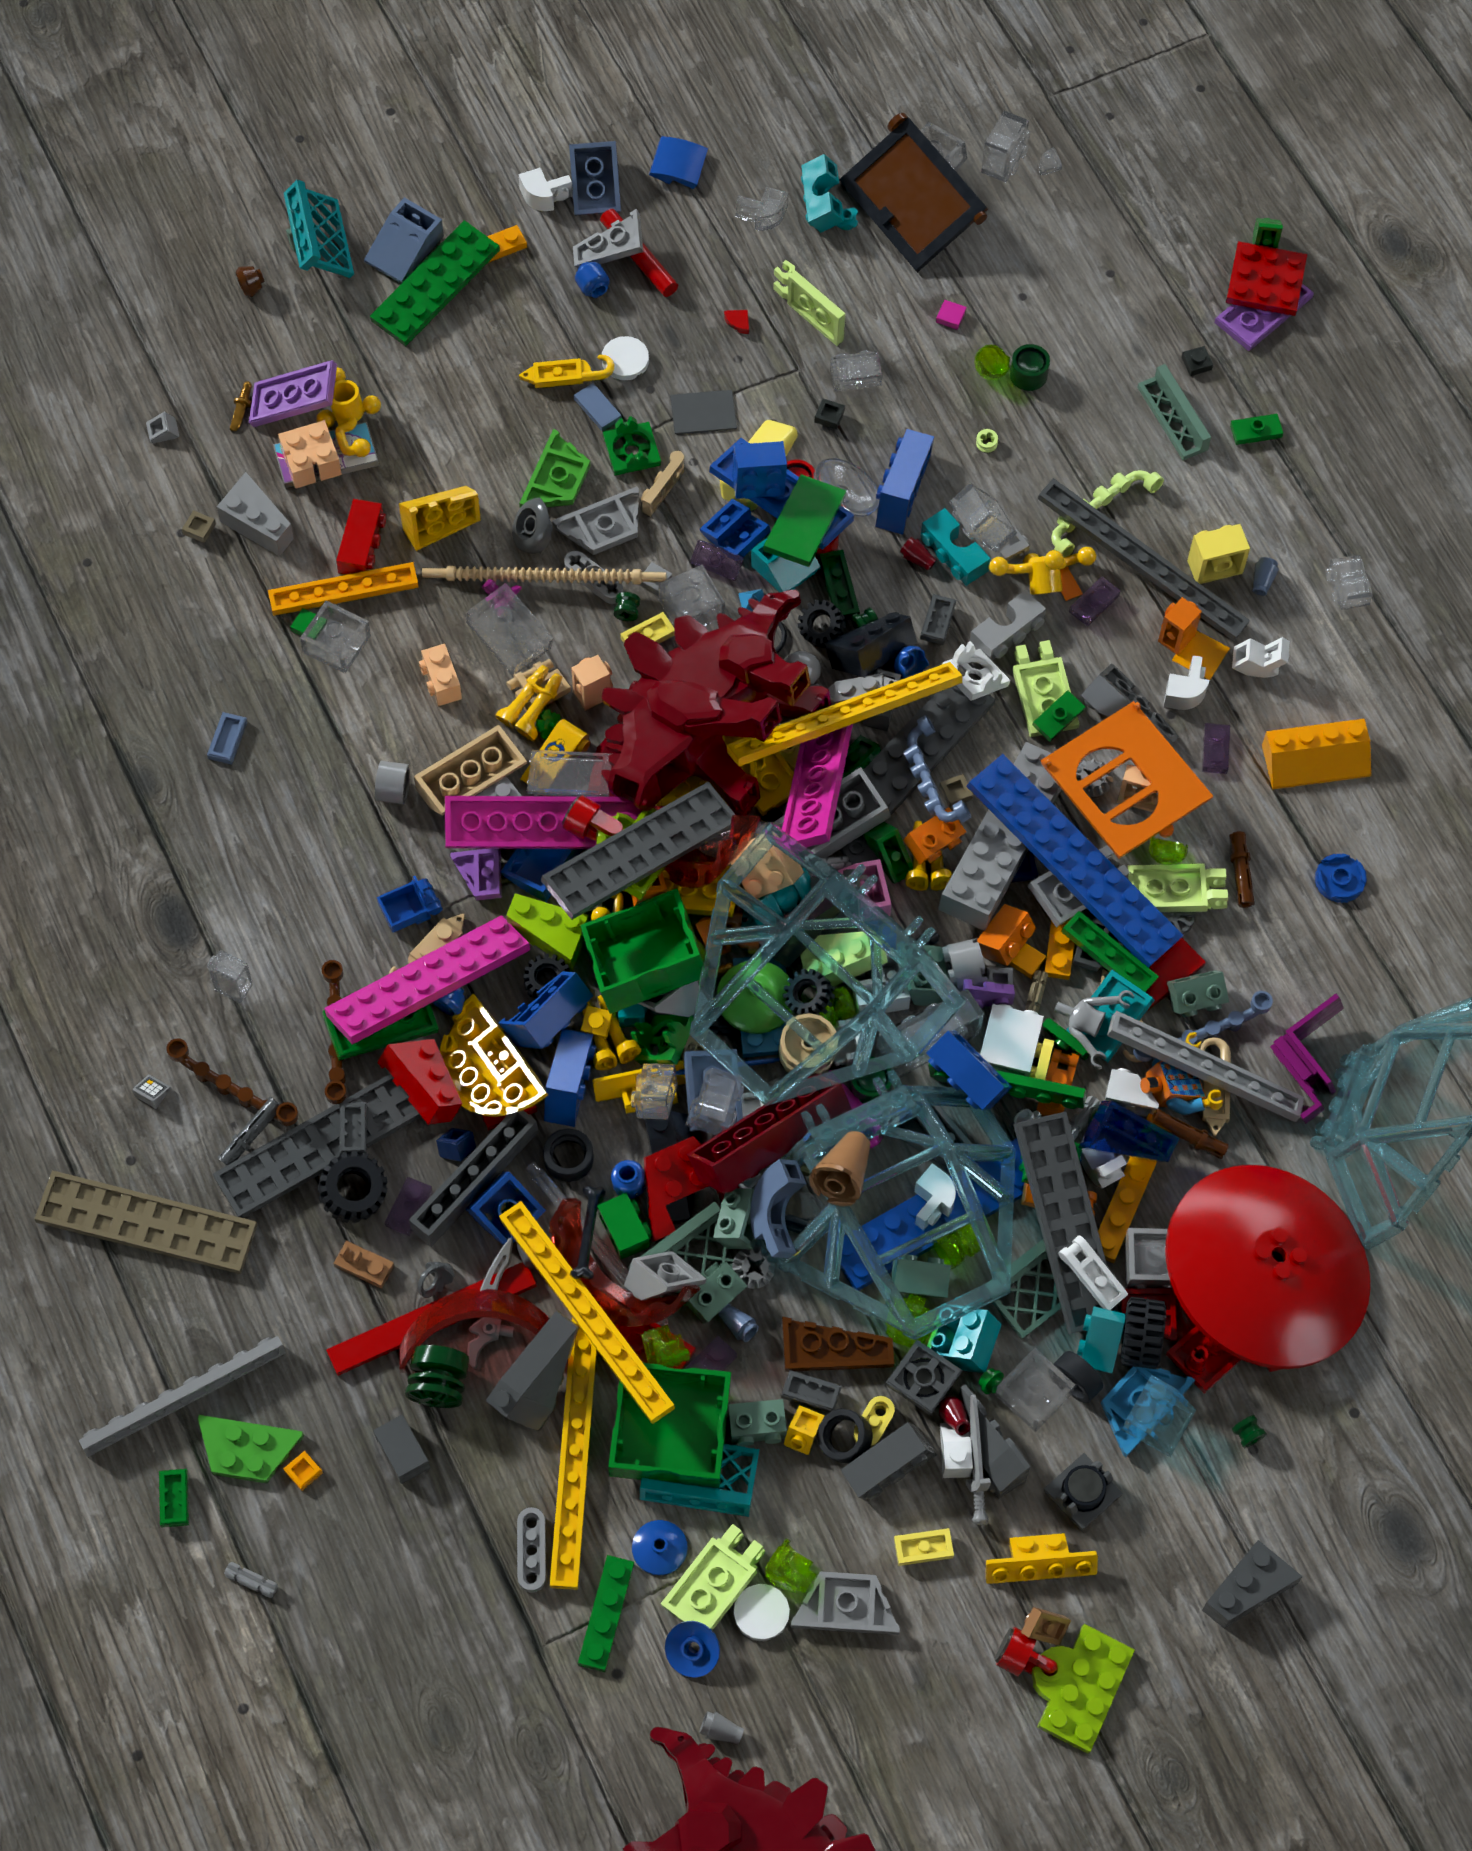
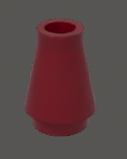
M910 537L900 550V553L904 555V559L925 568L927 571L937 561L918 538L915 540L913 537Z
M947 1397L942 1400L939 1405L940 1418L952 1427L958 1435L968 1433L970 1431V1423L964 1403L956 1397Z

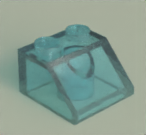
M1151 1375L1127 1417L1122 1430L1171 1457L1196 1409L1176 1388Z

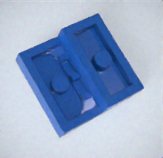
M661 136L649 175L669 185L674 180L695 189L708 148L687 140Z
M733 498L700 528V532L711 543L737 562L771 532L769 524L753 516L749 507Z

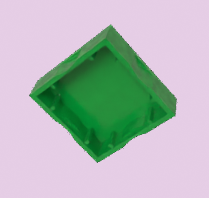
M678 888L642 901L629 909L613 912L580 925L588 952L593 960V970L600 993L610 1014L709 976Z
M643 1363L675 1406L674 1410L654 1424L650 1422L619 1380L616 1420L612 1433L608 1466L609 1477L637 1480L647 1478L685 1485L719 1488L731 1372L698 1368L674 1369L661 1364Z

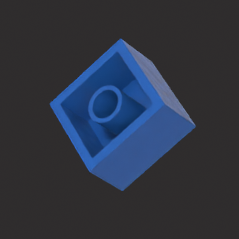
M783 441L734 445L732 478L736 499L785 495L787 460Z

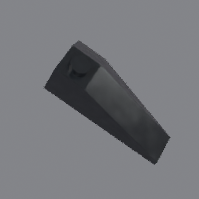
M845 877L838 879L782 917H779L758 940L759 944L771 958L788 968L851 902L858 892Z
M667 1111L645 1115V1129L650 1155L692 1136L702 1145L700 1131L690 1132L688 1114ZM694 1193L666 1205L673 1223L689 1221L691 1219Z

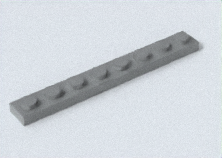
M1117 1010L1112 1015L1107 1036L1291 1121L1296 1122L1300 1118L1304 1101L1303 1096Z
M278 1336L265 1338L257 1344V1347L249 1351L243 1350L238 1352L227 1363H218L212 1366L206 1374L187 1379L183 1386L175 1390L168 1389L162 1392L158 1399L150 1403L144 1402L137 1405L133 1412L125 1416L119 1415L114 1417L103 1428L89 1430L79 1440L85 1454L89 1457L285 1354L283 1344Z

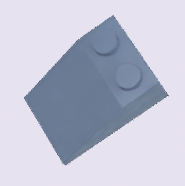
M616 141L570 144L574 215L600 214L609 209L621 212Z

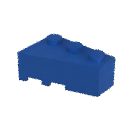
M562 971L537 991L539 994L538 998L528 1006L522 1003L517 1007L520 1012L509 1021L503 1018L498 1022L515 1046L538 1049L546 1048L553 1042V1037L559 1031L568 1027L571 1023V1018L587 1007V1002L593 997V994L576 972Z
M567 1029L562 1030L545 1087L548 1094L545 1097V1122L575 1127L580 1102L585 1096V1081H589L591 1074V1065L589 1063L593 1061L594 1054L597 1051V1046L593 1045V1034Z

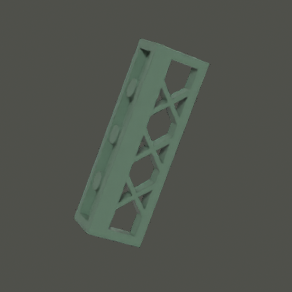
M1166 364L1157 367L1155 377L1138 383V390L1182 460L1208 451L1211 441L1209 432ZM1157 385L1161 391L1160 395L1151 394L1146 388ZM1159 404L1169 405L1172 409L1171 414L1161 412L1158 408ZM1171 421L1180 423L1183 426V431L1172 430L1170 427ZM1182 440L1193 442L1195 448L1185 451L1181 445Z

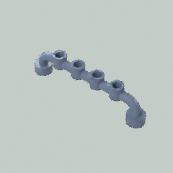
M924 715L917 719L918 725L908 734V749L904 750L903 753L910 764L915 763V766L911 767L910 770L917 781L922 780V783L917 785L924 798L929 797L930 799L924 802L930 815L936 814L939 820L944 822H954L959 819L964 823L972 818L967 806L960 800L952 805L953 811H945V805L937 792L938 788L932 780L930 769L925 763L924 755L917 744V739L920 735L924 734L928 737L936 732L927 715Z
M1258 991L1251 999V1008L1243 1012L1232 1011L1228 1018L1218 1022L1214 1020L1208 1021L1205 1027L1196 1031L1186 1030L1177 1039L1185 1042L1189 1033L1196 1032L1197 1036L1189 1040L1191 1044L1195 1045L1197 1041L1204 1038H1217L1219 1032L1226 1029L1238 1031L1243 1022L1259 1014H1265L1271 1009L1273 1003L1272 996L1266 991ZM1135 1048L1133 1050L1134 1056L1139 1061L1147 1062L1155 1059V1057Z

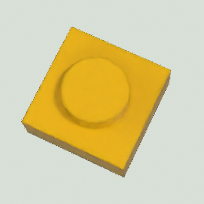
M587 1005L581 1032L607 1038L614 1013L610 1014L608 1010Z

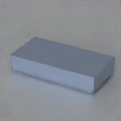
M594 383L574 394V400L602 432L622 418V415Z
M222 712L207 753L208 759L232 765L247 725L246 717Z

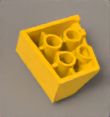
M467 486L399 503L402 529L416 551L481 521L478 493Z

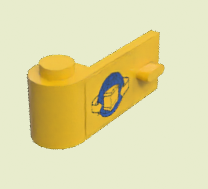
M565 719L560 720L520 779L546 795L572 755L577 756L587 751L591 743L589 741V734Z

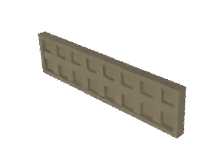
M54 1170L51 1172L34 1218L36 1223L237 1274L242 1273L257 1228L256 1221Z

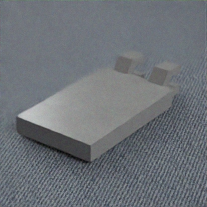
M1108 845L1099 849L1107 859H1110L1111 855L1114 854ZM1125 865L1117 868L1124 876L1130 873ZM1051 871L1028 884V888L1056 928L1072 919L1078 911L1082 913L1087 910Z

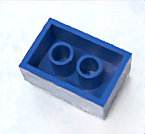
M948 1030L926 1052L930 1057L928 1062L938 1072H945L949 1076L947 1079L949 1084L957 1091H964L968 1095L966 1101L976 1110L978 1108L980 1110H990L1012 1088L957 1031Z

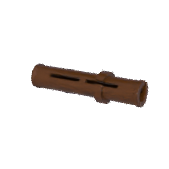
M1237 831L1229 835L1232 849L1230 861L1233 863L1235 871L1238 906L1248 908L1255 905L1249 867L1251 855L1247 849L1246 833Z
M1157 1109L1151 1118L1150 1124L1189 1142L1197 1150L1207 1151L1219 1159H1222L1223 1155L1227 1152L1229 1144L1208 1135V1131L1194 1128L1160 1109Z

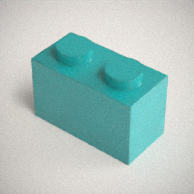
M1093 1306L1091 1315L1086 1314L1083 1330L1087 1331L1085 1340L1080 1339L1077 1354L1085 1359L1094 1369L1108 1373L1113 1372L1125 1323V1314Z

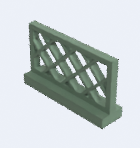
M714 1201L642 1256L673 1251L678 1256H684L683 1260L687 1262V1257L703 1259L700 1274L704 1277H707L704 1274L706 1260L733 1264L734 1259L725 1258L727 1248L724 1246L722 1257L707 1255L708 1241L719 1243L713 1237H709L710 1227L718 1221L720 1207ZM706 1230V1236H701L700 1234ZM693 1239L705 1241L703 1255L688 1253L689 1242ZM685 1246L684 1252L678 1251ZM684 1290L674 1292L679 1294L678 1304L670 1310L663 1303V1296L652 1298L667 1319L686 1306L682 1301V1294L687 1295Z
M1044 1239L988 1281L979 1290L985 1298L988 1297L1021 1340L1061 1309L1060 1303L1056 1305V1300L1059 1297L1055 1281L1053 1293L1038 1291L1040 1277L1054 1279L1052 1274L1040 1273L1041 1262L1044 1259L1049 1260ZM1036 1266V1272H1031L1030 1270ZM1022 1276L1035 1277L1034 1291L1020 1289V1279ZM1016 1282V1287L1011 1288L1010 1286ZM1003 1291L1014 1292V1307L1004 1306L997 1296ZM1019 1293L1034 1295L1032 1309L1018 1308ZM1038 1296L1052 1298L1051 1310L1048 1312L1037 1310ZM1017 1312L1032 1314L1031 1325L1025 1330L1017 1323ZM1036 1315H1042V1317H1040L1036 1321Z

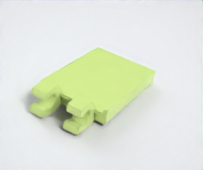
M785 260L782 268L788 272L784 273L779 267H776L774 275L782 284L787 286L783 287L776 281L773 289L782 298L787 299L789 306L833 344L838 346L844 341L845 313L795 271L793 264Z
M1050 640L1039 643L1040 661L1030 662L1026 645L1016 646V651L1014 652L1017 665L1013 666L1012 671L1030 737L1042 735L1032 726L1033 721L1067 690L1070 691L1062 657L1054 658ZM1078 717L1063 731L1079 728Z
M1205 864L1128 865L1127 867L1130 872L1128 880L1160 912H1206L1211 907L1213 909L1227 908L1228 890H1210V887L1222 888L1226 886V869L1210 868L1205 870Z
M732 1524L721 1539L711 1538L661 1602L662 1607L682 1622H701L713 1631L757 1574L756 1569L758 1567L755 1564L759 1562L766 1552L763 1549L764 1547L754 1540L743 1555L734 1550L733 1548L738 1545L744 1535L738 1527Z

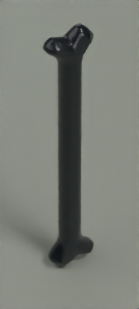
M587 1186L583 1188V1193L588 1197L578 1264L576 1268L571 1270L570 1275L574 1279L584 1278L590 1280L594 1278V1273L588 1268L597 1205L599 1199L605 1196L606 1191L602 1187L592 1188Z

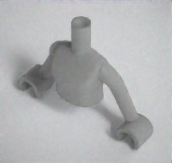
M1124 990L1119 996L1085 998L1074 1008L1058 1002L1054 1011L1069 1017V1032L1090 1054L1091 1065L1097 1070L1102 1069V1066L1096 1064L1094 1059L1097 1057L1106 1059V1056L1103 1052L1097 1051L1083 1033L1095 1038L1104 1021L1106 1012L1098 1011L1092 1006L1120 1004L1121 1007L1128 1009L1130 1005L1124 1003L1122 998L1125 996L1134 998L1131 991Z

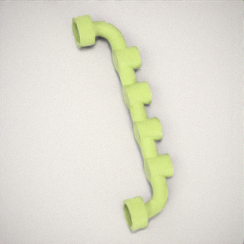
M1142 470L1133 471L1126 476L1117 473L1111 479L1113 486L1109 489L1099 486L1093 493L1095 499L1089 504L1096 509L1102 505H1108L1115 495L1119 492L1124 493L1136 480H1143V487L1150 493H1155L1162 486L1164 478L1157 472L1150 474ZM1060 516L1057 520L1059 525L1053 530L1051 539L1052 544L1055 546L1054 550L1059 551L1063 554V557L1071 555L1075 545L1067 538L1061 539V536L1065 532L1073 531L1075 526Z

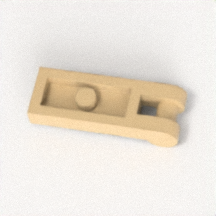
M674 451L670 454L668 466L663 472L660 471L657 474L653 486L644 491L641 501L642 512L646 515L652 516L684 473V454L681 451Z

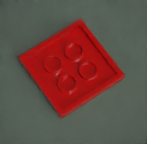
M1238 241L1226 303L1296 316L1307 254Z

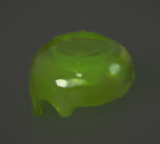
M985 345L977 351L974 358V366L978 374L986 380L1000 379L1010 370V357L997 345Z
M1152 837L1149 843V853L1159 864H1179L1187 857L1188 845L1184 846L1180 842Z

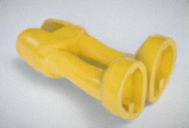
M544 665L540 666L532 676L528 677L526 680L527 684L516 699L508 707L500 709L495 715L504 725L512 729L515 727L522 736L530 741H535L538 731L535 722L549 701L557 696V690L562 681V676L555 673L545 687L542 688L541 684L549 671V668ZM534 693H536L538 696L525 714L518 720L521 711Z
M915 821L913 830L922 825V821ZM943 855L931 863L930 884L931 889L935 891L945 889L953 874L951 870L944 869ZM914 857L913 870L906 874V886L917 891H924L928 888L926 862L920 865Z
M602 995L597 996L600 1009L608 1010ZM586 1008L582 1011L583 1019L585 1016ZM614 1012L609 1033L620 1063L626 1064L641 1053V1048L637 1041L625 1038L617 1019L618 1012ZM593 1035L595 1046H597V1053L593 1057L594 1067L596 1070L615 1068L617 1066V1059L607 1039Z

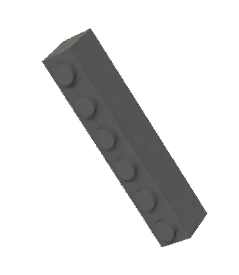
M524 1110L508 1114L409 1219L411 1231L432 1247L466 1211L465 1209L538 1134L537 1121Z

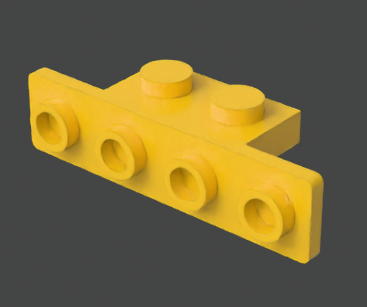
M684 1060L678 1061L677 1065L663 1064L595 1078L592 1080L595 1100L600 1102L622 1097L626 1114L678 1103L674 1086L686 1084L685 1075L665 1077V1072L685 1069Z
M1065 1533L1009 1538L1012 1558L986 1561L987 1584L1096 1575L1098 1567L1096 1551L1069 1553Z

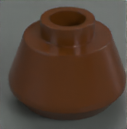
M240 266L235 272L244 295L253 297L262 289L261 283L265 282L260 269L255 270L253 266Z

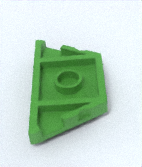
M555 429L552 430L521 498L520 507L533 498H541L546 507L573 505L591 466L590 460L579 453L574 445L570 442L567 443L561 438L560 433Z
M204 1415L198 1416L211 1472L213 1475L268 1483L278 1466L285 1462L289 1457L290 1451L298 1442H301L304 1436L303 1431Z

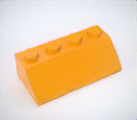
M1365 719L1272 730L1265 733L1262 749L1272 789L1371 777L1370 738Z

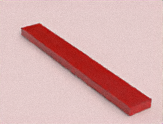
M523 1262L505 1269L498 1286L497 1304L537 1287L530 1269L525 1267ZM497 1273L492 1276L490 1285H493ZM484 1279L326 1349L337 1376L473 1316V1310L487 1298L480 1294Z

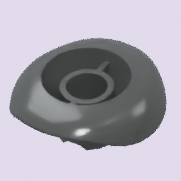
M533 498L525 502L518 510L513 522L512 536L514 543L521 551L535 554L543 551L551 540L553 524L550 521L547 507L541 498Z

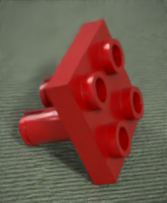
M1196 1326L1166 1353L1186 1376L1195 1379L1194 1384L1204 1394L1241 1361V1359L1229 1354L1210 1341Z

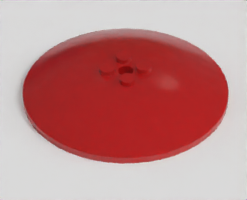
M1239 1165L1224 1168L1206 1176L1196 1183L1177 1205L1171 1217L1166 1236L1165 1256L1170 1282L1181 1307L1189 1319L1218 1347L1241 1360L1258 1366L1274 1369H1294L1324 1361L1343 1348L1355 1335L1365 1317L1370 1297V1271L1367 1256L1360 1237L1346 1214L1327 1194L1315 1185L1295 1174L1278 1168L1263 1165ZM1272 1251L1280 1253L1283 1257V1262L1276 1261L1272 1256Z

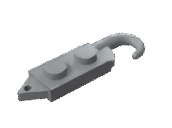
M883 673L866 677L836 681L828 688L831 705L897 682V680L884 677Z

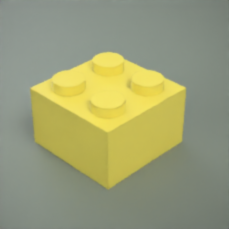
M1241 524L1225 525L1220 529L1201 531L1193 536L1187 561L1195 581L1203 584L1243 574L1250 547Z

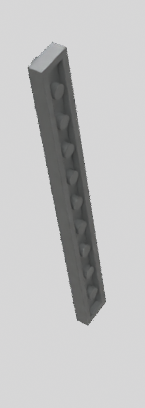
M1053 478L1039 494V501L1177 601L1183 597L1187 601L1195 603L1202 611L1201 618L1231 640L1235 641L1249 624L1250 620L1056 479Z

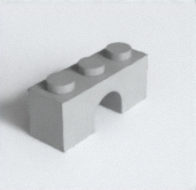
M1024 590L1007 605L1006 616L1012 621V624L1007 626L998 625L989 617L971 631L970 641L974 644L976 650L981 649L991 661L995 658L999 659L1006 654L1008 648L1013 644H1020L1030 631H1036L1044 624L1046 608L1027 590Z

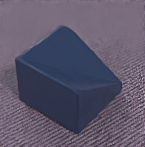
M451 1128L436 1140L440 1157L462 1161L476 1149L473 1132L468 1130Z

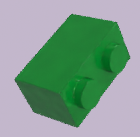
M624 1193L597 1205L598 1216L620 1260L649 1248V1238L652 1237L647 1223H641L638 1217L641 1213L635 1199L630 1200L627 1193Z

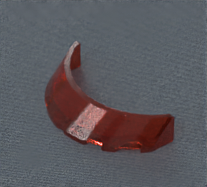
M654 806L653 808L659 810L664 806ZM732 815L729 838L719 845L717 858L709 857L694 849L665 867L664 870L670 875L669 880L678 886L701 888L713 882L749 844L758 826L760 816Z
M564 1198L550 1221L549 1233H551L552 1243L572 1269L576 1268L578 1264L583 1234L581 1226V1201L577 1198ZM591 1254L588 1268L594 1273V1278L590 1280L579 1278L614 1325L629 1327L650 1325L670 1317L701 1289L697 1285L684 1286L678 1295L640 1300L632 1292L621 1288L610 1280L595 1263Z
M472 1289L452 1294L427 1308L406 1332L400 1344V1373H406V1364L415 1352L416 1346H420L436 1331L457 1321L480 1317L498 1318L518 1324L537 1335L550 1318L528 1300L501 1290L486 1289L479 1291Z

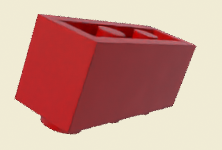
M353 499L336 559L339 574L348 575L369 571V569L373 570L375 565L374 550L379 549L381 542L380 528H384L386 524V514L383 513L382 503Z

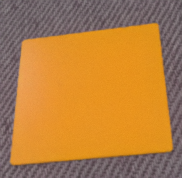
M1197 631L1195 637L1178 655L1175 654L1172 661L1189 669L1193 655L1203 657L1201 667H1206L1204 678L1210 680L1230 648Z

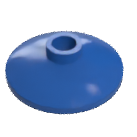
M655 1520L648 1522L636 1532L633 1538L632 1554L635 1562L643 1571L652 1575L662 1576L676 1571L683 1564L687 1555L688 1546L684 1533L677 1525L669 1521ZM657 1541H662L665 1546L663 1549H657L654 1544Z
M684 1621L677 1624L667 1635L665 1654L670 1665L678 1673L687 1677H701L708 1674L716 1666L720 1657V1645L715 1633L708 1626L697 1621ZM692 1642H696L699 1645L698 1651L692 1648Z

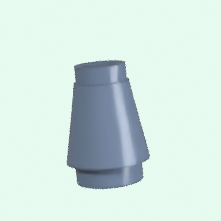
M1261 557L1255 563L1252 590L1255 594L1267 595L1279 571L1276 560Z
M727 1304L719 1312V1317L722 1318L737 1340L748 1342L757 1333L759 1326L756 1324V1320L732 1305Z

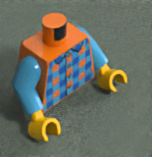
M1196 1032L1189 1033L1185 1040L1186 1043L1197 1048L1200 1047L1202 1041L1195 1045L1189 1042L1190 1039L1197 1036ZM1157 1058L1154 1059L1152 1068L1146 1072V1077L1142 1078L1140 1083L1141 1090L1144 1093H1152L1159 1103V1107L1169 1108L1181 1115L1200 1112L1208 1106L1213 1110H1218L1223 1105V1100H1212L1221 1096L1220 1090L1214 1089L1210 1091L1207 1098L1198 1077Z

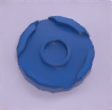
M1332 854L1325 857L1318 865L1315 873V885L1319 892L1328 900L1337 903H1347L1355 900L1363 892L1367 881L1363 865L1357 859L1355 861L1353 858H1350V855Z

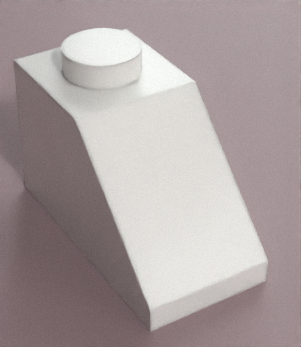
M1123 1068L1111 1070L1104 1105H1110L1119 1109V1111L1145 1117L1149 1113L1152 1115L1154 1112L1156 1113L1159 1107V1103L1151 1093H1144L1141 1090V1078L1138 1074H1133L1130 1070Z
M940 1423L943 1478L970 1477L973 1469L970 1433L958 1435L947 1423Z

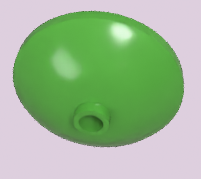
M751 960L735 965L725 973L718 986L717 1004L720 1013L731 1026L746 1033L762 1034L779 1028L788 1020L792 1013L790 1008L786 1006V1000L783 998V994L787 993L784 990V986H790V983L787 981L789 976L778 966L766 961ZM754 987H759L761 991L754 992L752 989Z

